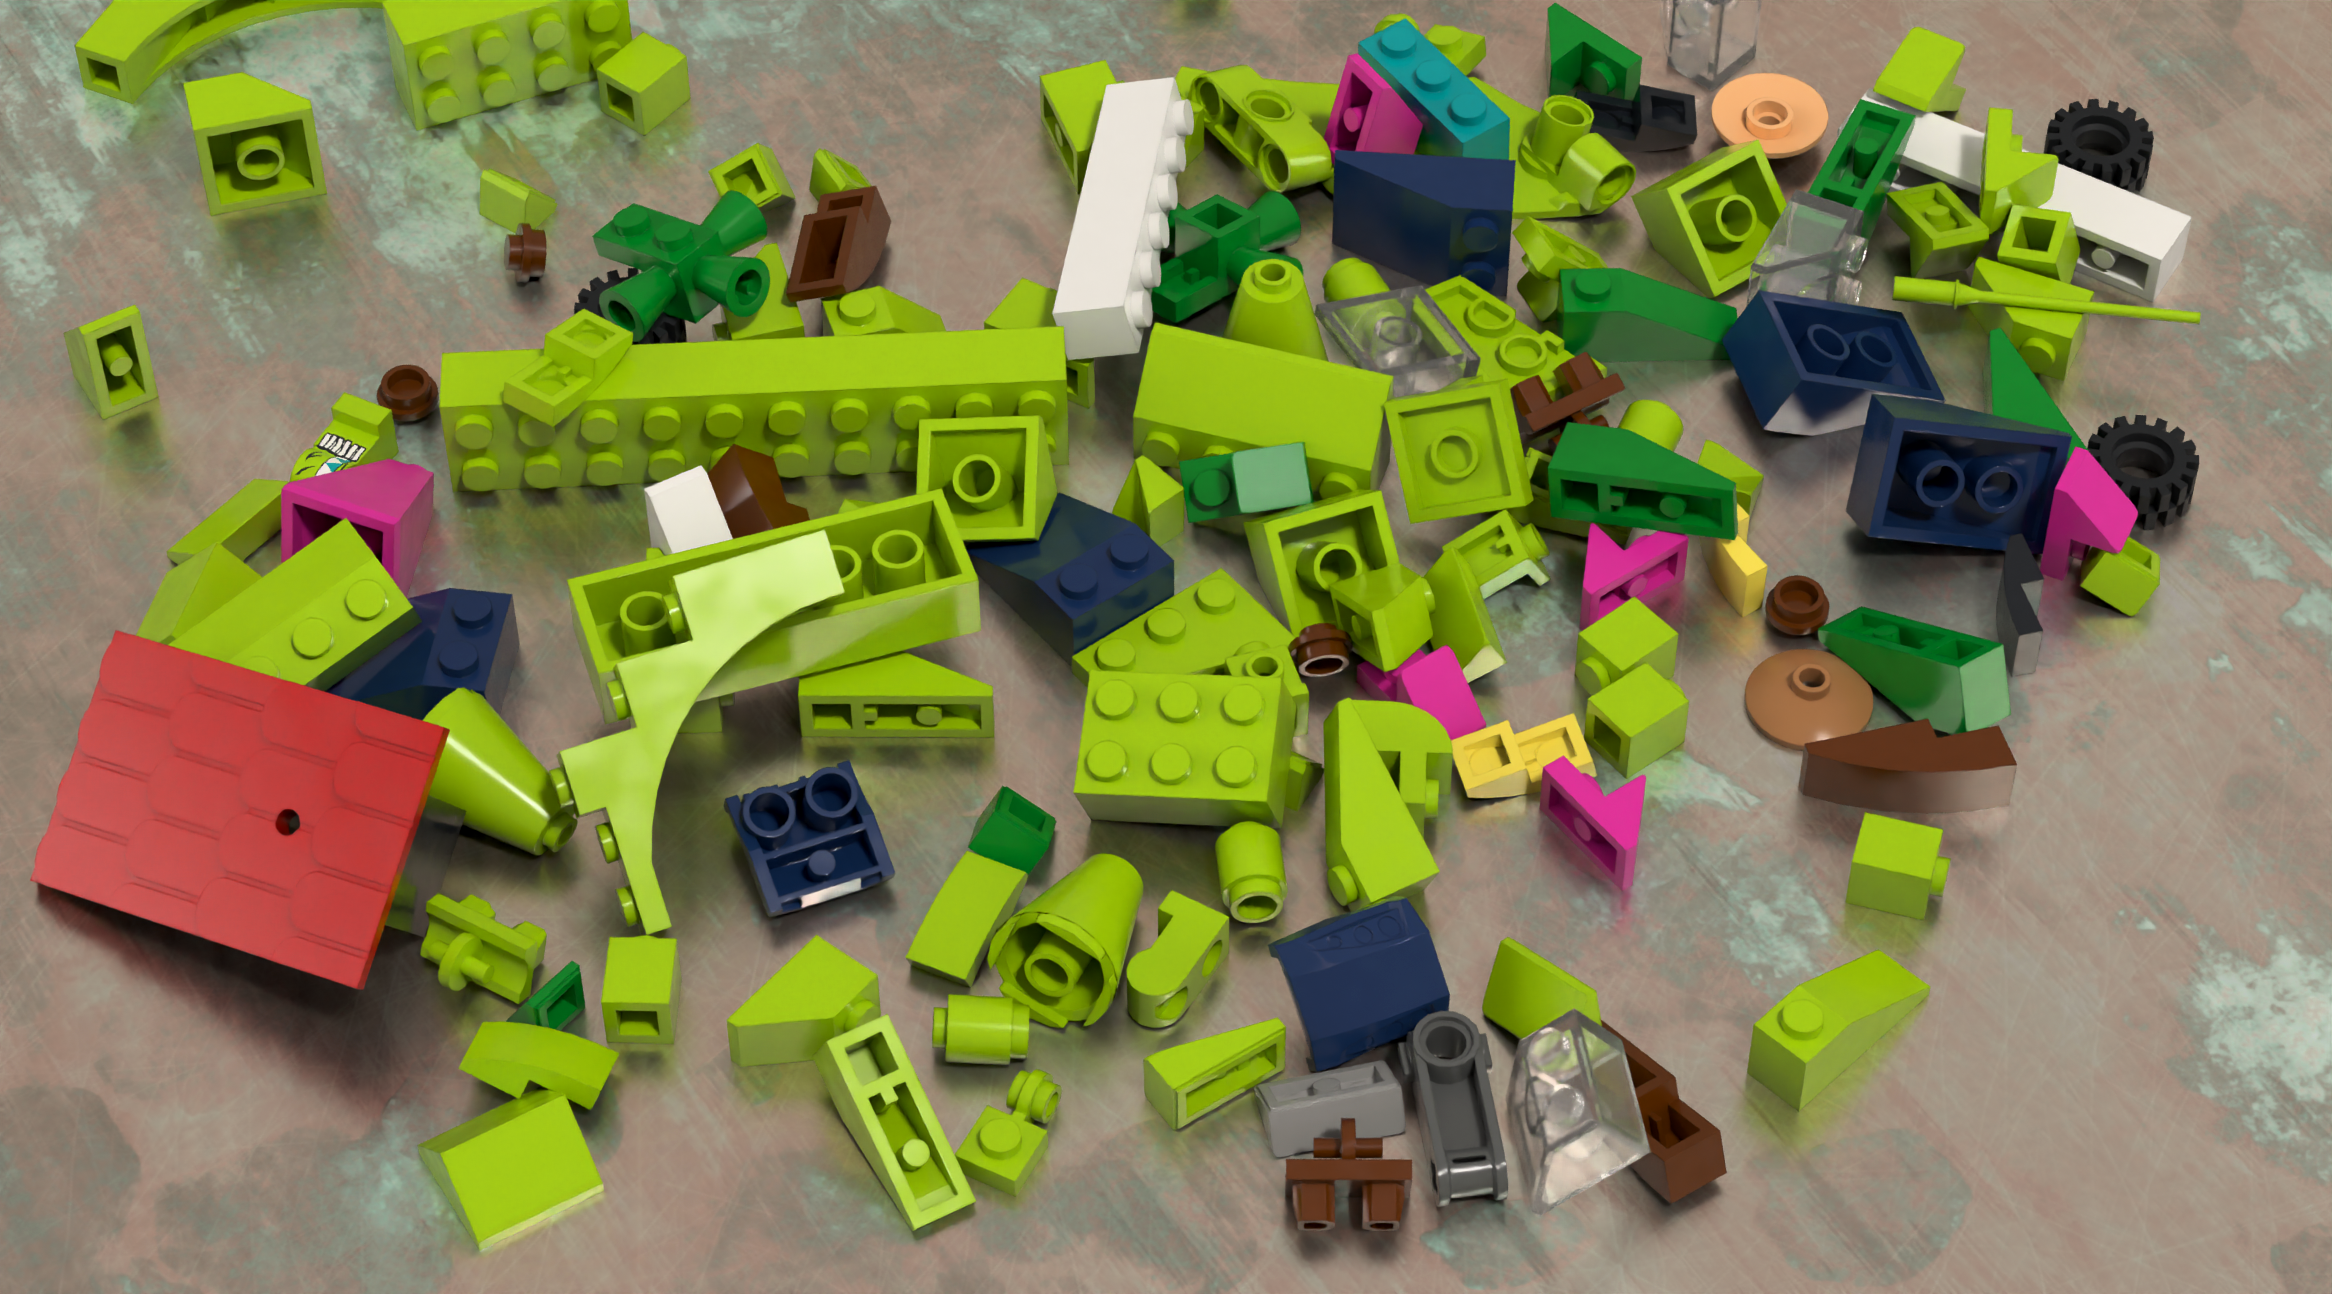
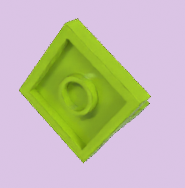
M1483 375L1461 378L1437 391L1396 397L1384 402L1410 524L1521 507L1534 501L1508 378L1484 382Z

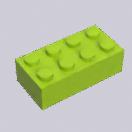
M628 0L382 1L395 87L416 131L598 79L597 68L632 41Z

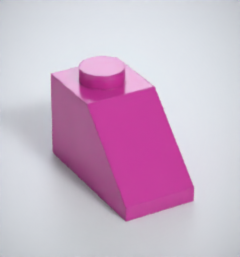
M1358 53L1348 55L1324 135V140L1327 142L1331 153L1332 163L1334 164L1335 150L1414 154L1423 124L1395 90Z

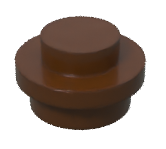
M519 223L516 235L507 234L505 238L504 265L506 270H514L516 282L527 283L530 277L542 278L545 271V231L531 229L529 223Z
M400 365L390 369L383 376L377 390L378 405L391 409L393 419L398 421H413L425 417L435 409L439 400L436 382L423 368L416 365Z
M1794 575L1780 580L1769 592L1766 599L1765 612L1770 623L1777 629L1788 634L1805 635L1813 633L1818 628L1824 626L1829 615V601L1818 582L1806 576Z
M1318 623L1302 629L1299 636L1291 641L1288 648L1293 662L1298 664L1299 672L1302 675L1323 677L1336 674L1349 665L1348 654L1352 651L1353 644L1351 635L1346 631L1338 630L1333 624Z

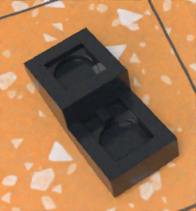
M1640 84L1633 101L1577 90L1574 98L1589 105L1594 113V120L1589 133L1600 134L1619 152L1657 151L1694 144L1697 138L1695 95Z
M2022 533L2010 535L1996 605L1999 643H2002L2004 646L2005 663L2011 677L2036 671L2043 629L2037 616L2044 577Z

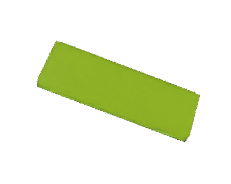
M253 479L166 551L167 557L180 565L210 545L218 542L241 561L245 560L281 529V489L289 482Z
M1453 546L1445 551L1424 575L1432 589L1436 606L1435 613L1429 615L1434 634L1430 641L1434 651L1445 645H1448L1453 650L1467 683L1506 664L1507 661L1472 567Z
M1507 937L1500 941L1483 999L1482 1011L1484 1016L1565 1067L1575 1064L1604 1045V1034L1596 990L1516 940Z

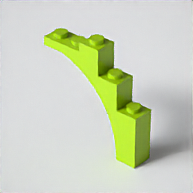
M113 0L74 46L85 89L134 104L141 94L174 64L197 49L227 34L257 23L309 11L338 8L383 9L382 1L385 0Z
M825 529L672 576L668 582L671 593L663 595L662 602L673 634L684 631L687 642L616 663L613 668L616 680L606 683L609 700L617 721L628 718L632 729L559 751L557 759L560 767L549 770L553 788L561 808L572 805L576 819L602 811L605 823L595 826L598 841L606 863L618 861L626 886L615 889L625 924L627 928L638 924L641 935H651L672 927L652 865V825L658 787L666 758L677 732L698 695L716 672L739 650L766 630L786 619L824 603L837 600L845 593Z

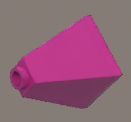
M386 459L287 483L281 489V564L347 518L407 598L433 515L434 473L416 464L408 465L392 459Z

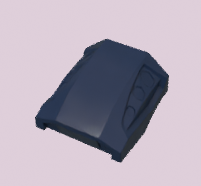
M850 760L838 763L836 767L819 769L809 778L801 776L798 781L780 787L776 784L758 788L750 794H744L741 802L738 795L725 798L723 805L725 812L729 814L740 839L762 904L769 917L801 910L864 890L892 879L896 874L874 812L863 794Z
M1393 896L1373 905L1322 920L1268 944L1271 957L1278 958L1310 1051L1311 1056L1305 1058L1309 1071L1319 1072L1338 1066L1395 1039L1407 1036V1032L1414 1031L1418 1022L1428 1014L1438 1011H1449L1450 993L1430 932L1406 897Z

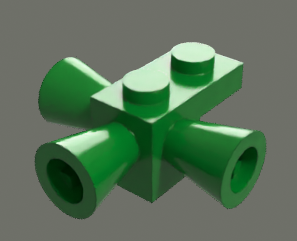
M730 190L721 197L700 225L635 203L619 211L613 220L592 236L598 255L639 269L641 273L600 294L599 304L605 319L632 332L633 341L636 342L643 339L663 312L695 324L719 304L738 317H748L756 313L765 302L769 292L770 274L768 267L761 259L735 257L732 255L766 238L768 232L767 224L759 208L744 194Z
M1276 191L1265 192L1248 209L1218 194L1188 210L1178 202L1177 208L1170 210L1168 216L1169 245L1167 248L1161 249V251L1175 254V258L1160 265L1161 283L1159 287H1155L1152 290V311L1175 323L1186 319L1193 313L1236 291L1246 269L1261 260L1279 259L1287 261L1296 266L1303 275V267L1298 259L1268 252L1292 246L1299 240L1301 223L1293 204L1284 195Z

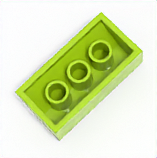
M1155 322L1151 331L1133 415L1134 459H1137L1143 455L1158 466L1180 469L1179 461L1305 442L1313 499L1315 501L1358 489L1379 490L1390 462L1391 434L1384 402L1393 398L1394 376Z
M345 518L168 645L325 692L421 623L422 620L348 519Z

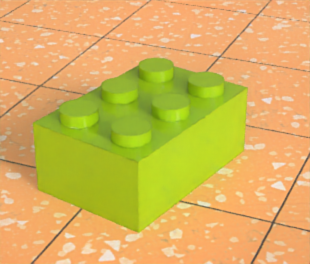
M1090 670L1073 793L1091 820L1233 826L1244 821H1254L1271 828L1282 829L1297 706L1282 677Z

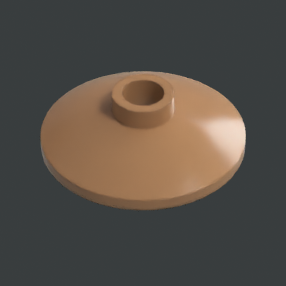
M1789 650L1767 658L1753 670L1745 688V708L1753 725L1771 741L1794 750L1803 751L1804 744L1863 732L1872 716L1873 694L1868 681L1837 655L1820 650Z

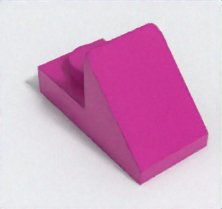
M2075 447L2054 490L2040 571L2043 575L2061 581L2064 580L2073 559L2076 558L2084 561L2091 546L2111 553L2121 552L2138 517L2135 505L2086 449Z
M1591 523L1579 629L1583 631L1634 596L1642 603H1645L1683 581L1689 538L1681 533L1657 531L1652 535L1639 537L1628 549L1623 550L1596 524Z
M1448 645L1442 646L1427 656L1418 649L1397 669L1387 672L1382 671L1367 660L1357 665V683L1374 700L1406 703L1428 712L1443 725L1451 740L1486 728V722L1458 660Z
M1564 755L1544 766L1539 809L1621 891L1632 886L1642 821L1646 776L1640 775L1607 796H1604L1596 780L1587 773L1582 774Z

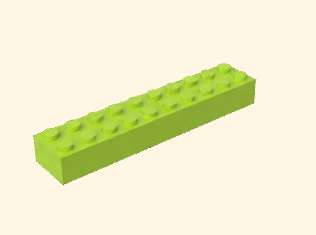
M1064 326L631 345L600 386L580 406L554 427L503 402L504 381L543 356L544 349L442 353L439 408L453 492L659 483L700 465L708 474L733 444L773 457L779 478L917 472L919 419L1039 415L1043 418L1052 465H1069Z

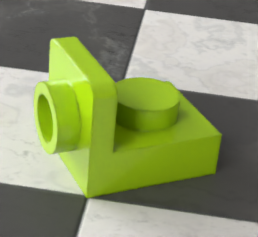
M1507 509L1442 546L1444 552L1454 546L1471 565L1483 599L1526 574H1529L1539 586L1551 580L1542 561L1550 553L1540 533L1532 523L1523 527Z

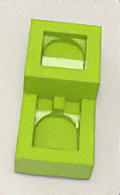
M582 309L545 334L543 356L504 381L503 402L554 427L580 406L608 377L632 345L633 333L586 309Z
M966 851L946 879L927 912L905 957L911 966L971 988L994 934L1005 921L1011 918L1029 877L1028 874L1019 869Z
M505 1021L482 1022L458 1069L520 1099L529 1080L549 1090L563 1093L567 1099L591 1110L619 1053L596 1042L548 1027Z

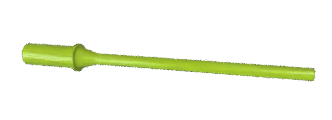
M1895 276L1892 300L1953 306L1955 310L1957 306L1987 303L2198 325L2201 316L2200 312L1980 291L1959 283V279H1956V282Z

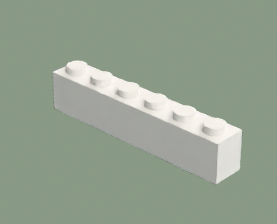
M1175 77L1106 85L1052 313L1056 326H1064L1065 353L1068 360L1139 353L1144 327H1150L1152 324L1151 294L1153 288L1159 287L1161 283L1160 253L1161 249L1167 248L1169 245L1168 216L1170 210L1177 208L1178 172H1184L1186 167L1185 138L1186 135H1192L1194 130L1192 106L1188 99L1181 100Z
M1869 88L1861 98L1862 100L1916 115L1914 128L1889 192L1943 182L1979 218L1981 160L1985 134L1932 112L1921 111L1876 93L1872 88ZM1854 109L1850 112V114L1838 128L1837 139L1839 138L1842 130L1844 129ZM2059 163L2053 195L2050 200L2037 207L2071 212L2080 246V254L2075 271L2150 302H2154L2183 260L2192 218ZM2006 226L1989 234V236L2002 241Z

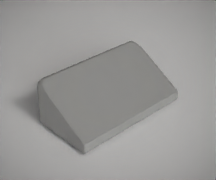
M1382 1060L1258 1084L1257 1087H1253L1254 1097L1270 1148L1276 1157L1281 1158L1313 1151V1138H1340L1341 1118H1355L1356 1138H1381L1400 1134L1406 1128L1401 1085L1386 1062Z

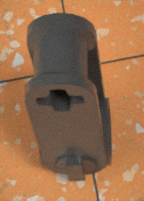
M1438 1011L1428 1014L1418 1022L1414 1031L1407 1032L1406 1042L1398 1043V1055L1404 1083L1411 1082L1435 1204L1437 1207L1449 1206L1451 1198L1491 1194L1495 1200L1507 1199V1166L1488 1074L1492 1073V1060L1486 1033L1480 1034L1477 1025L1467 1016L1454 1011ZM1438 1057H1449L1452 1059H1440Z

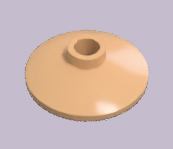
M1755 73L1736 78L1719 90L1712 103L1711 120L1717 134L1728 145L1731 146L1759 139L1766 157L1776 159L1799 155L1814 147L1826 132L1828 109L1820 94L1801 80L1776 73Z

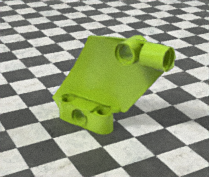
M1236 65L1212 72L1181 66L1175 77L1180 96L1204 106V126L1269 190L1283 193L1321 183L1334 195V164L1331 160V153L1327 142L1324 140V135L1339 84L1262 78L1248 65ZM1476 77L1468 78L1510 118L1509 160H1516L1512 219H1525L1527 216L1533 219L1599 214L1619 201L1631 189L1636 178L1635 166L1603 136L1598 133H1589L1594 120V113L1589 105L1572 96L1554 95L1545 100L1541 112H1538L1520 104ZM1415 149V155H1422L1417 149Z

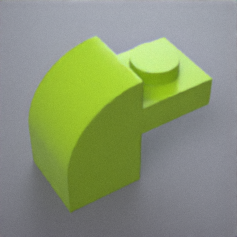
M1352 700L1424 839L1425 818L1437 819L1439 794L1450 795L1453 748L1447 731L1431 714L1410 704L1395 701Z

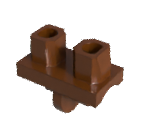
M1587 352L1567 360L1553 371L1566 397L1553 402L1539 375L1517 383L1510 389L1522 445L1559 428L1560 434L1548 440L1550 450L1554 454L1567 422L1609 427L1603 415L1590 420L1586 415L1607 406L1610 397L1621 393L1626 388L1618 373L1604 378L1600 369Z
M1341 1118L1340 1138H1313V1158L1340 1159H1286L1285 1197H1292V1206L1298 1230L1327 1231L1334 1229L1335 1197H1362V1229L1369 1231L1399 1230L1405 1198H1410L1412 1160L1382 1159L1383 1139L1356 1138L1355 1118Z

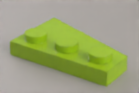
M1461 275L1409 295V315L1461 378L1483 375L1484 382L1508 378L1511 389L1517 383L1539 375L1553 402L1566 397L1553 373L1560 364L1575 357L1564 349L1565 340L1549 330L1539 334L1516 319V310L1468 279L1461 277ZM1592 358L1603 377L1606 378L1607 367Z
M1220 568L1072 656V674L1087 688L1090 670L1205 675L1221 673V675H1225V658L1234 656L1235 652L1244 644L1262 641L1267 643L1270 648L1285 644L1289 647L1291 641L1296 637L1226 571Z

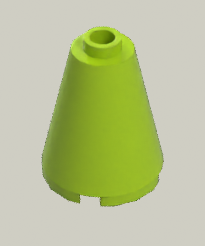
M1279 259L1261 260L1249 266L1242 276L1222 338L1329 361L1301 271L1293 264Z
M462 687L444 697L422 720L450 730L429 795L467 811L462 824L466 827L536 856L545 853L548 849L553 852L559 851L572 837L578 820L573 817L574 809L572 805L564 808L560 807L550 773L481 694L476 693L472 689L469 691Z
M1106 853L1093 855L1005 921L992 938L987 957L990 970L996 965L998 973L1003 980V983L998 988L1003 996L1013 997V1004L1029 1005V1018L1049 1027L1064 1028L1068 1021L1086 1020L1083 1027L1094 1024L1109 1009L1116 995L1144 890L1143 881L1138 871L1129 862L1116 855Z

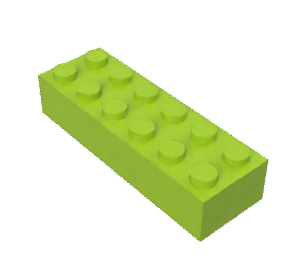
M942 488L567 579L574 632L605 725L618 722L606 689L607 682L616 680L613 672L616 663L687 642L684 631L673 634L662 602V596L671 593L668 582L672 576L824 529L845 593L837 600L798 613L763 632L739 650L716 672L698 695L695 702L981 631L979 580Z

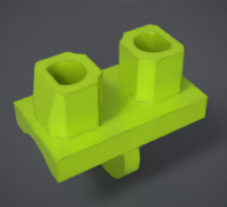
M438 893L426 902L425 912L429 916V926L421 946L420 956L440 965L438 980L442 986L452 991H459L470 981H473L517 1004H520L530 996L534 969L544 960L547 938L544 929L528 921L517 924L513 928L507 927L495 921L496 913L489 902L472 894L460 902H456Z

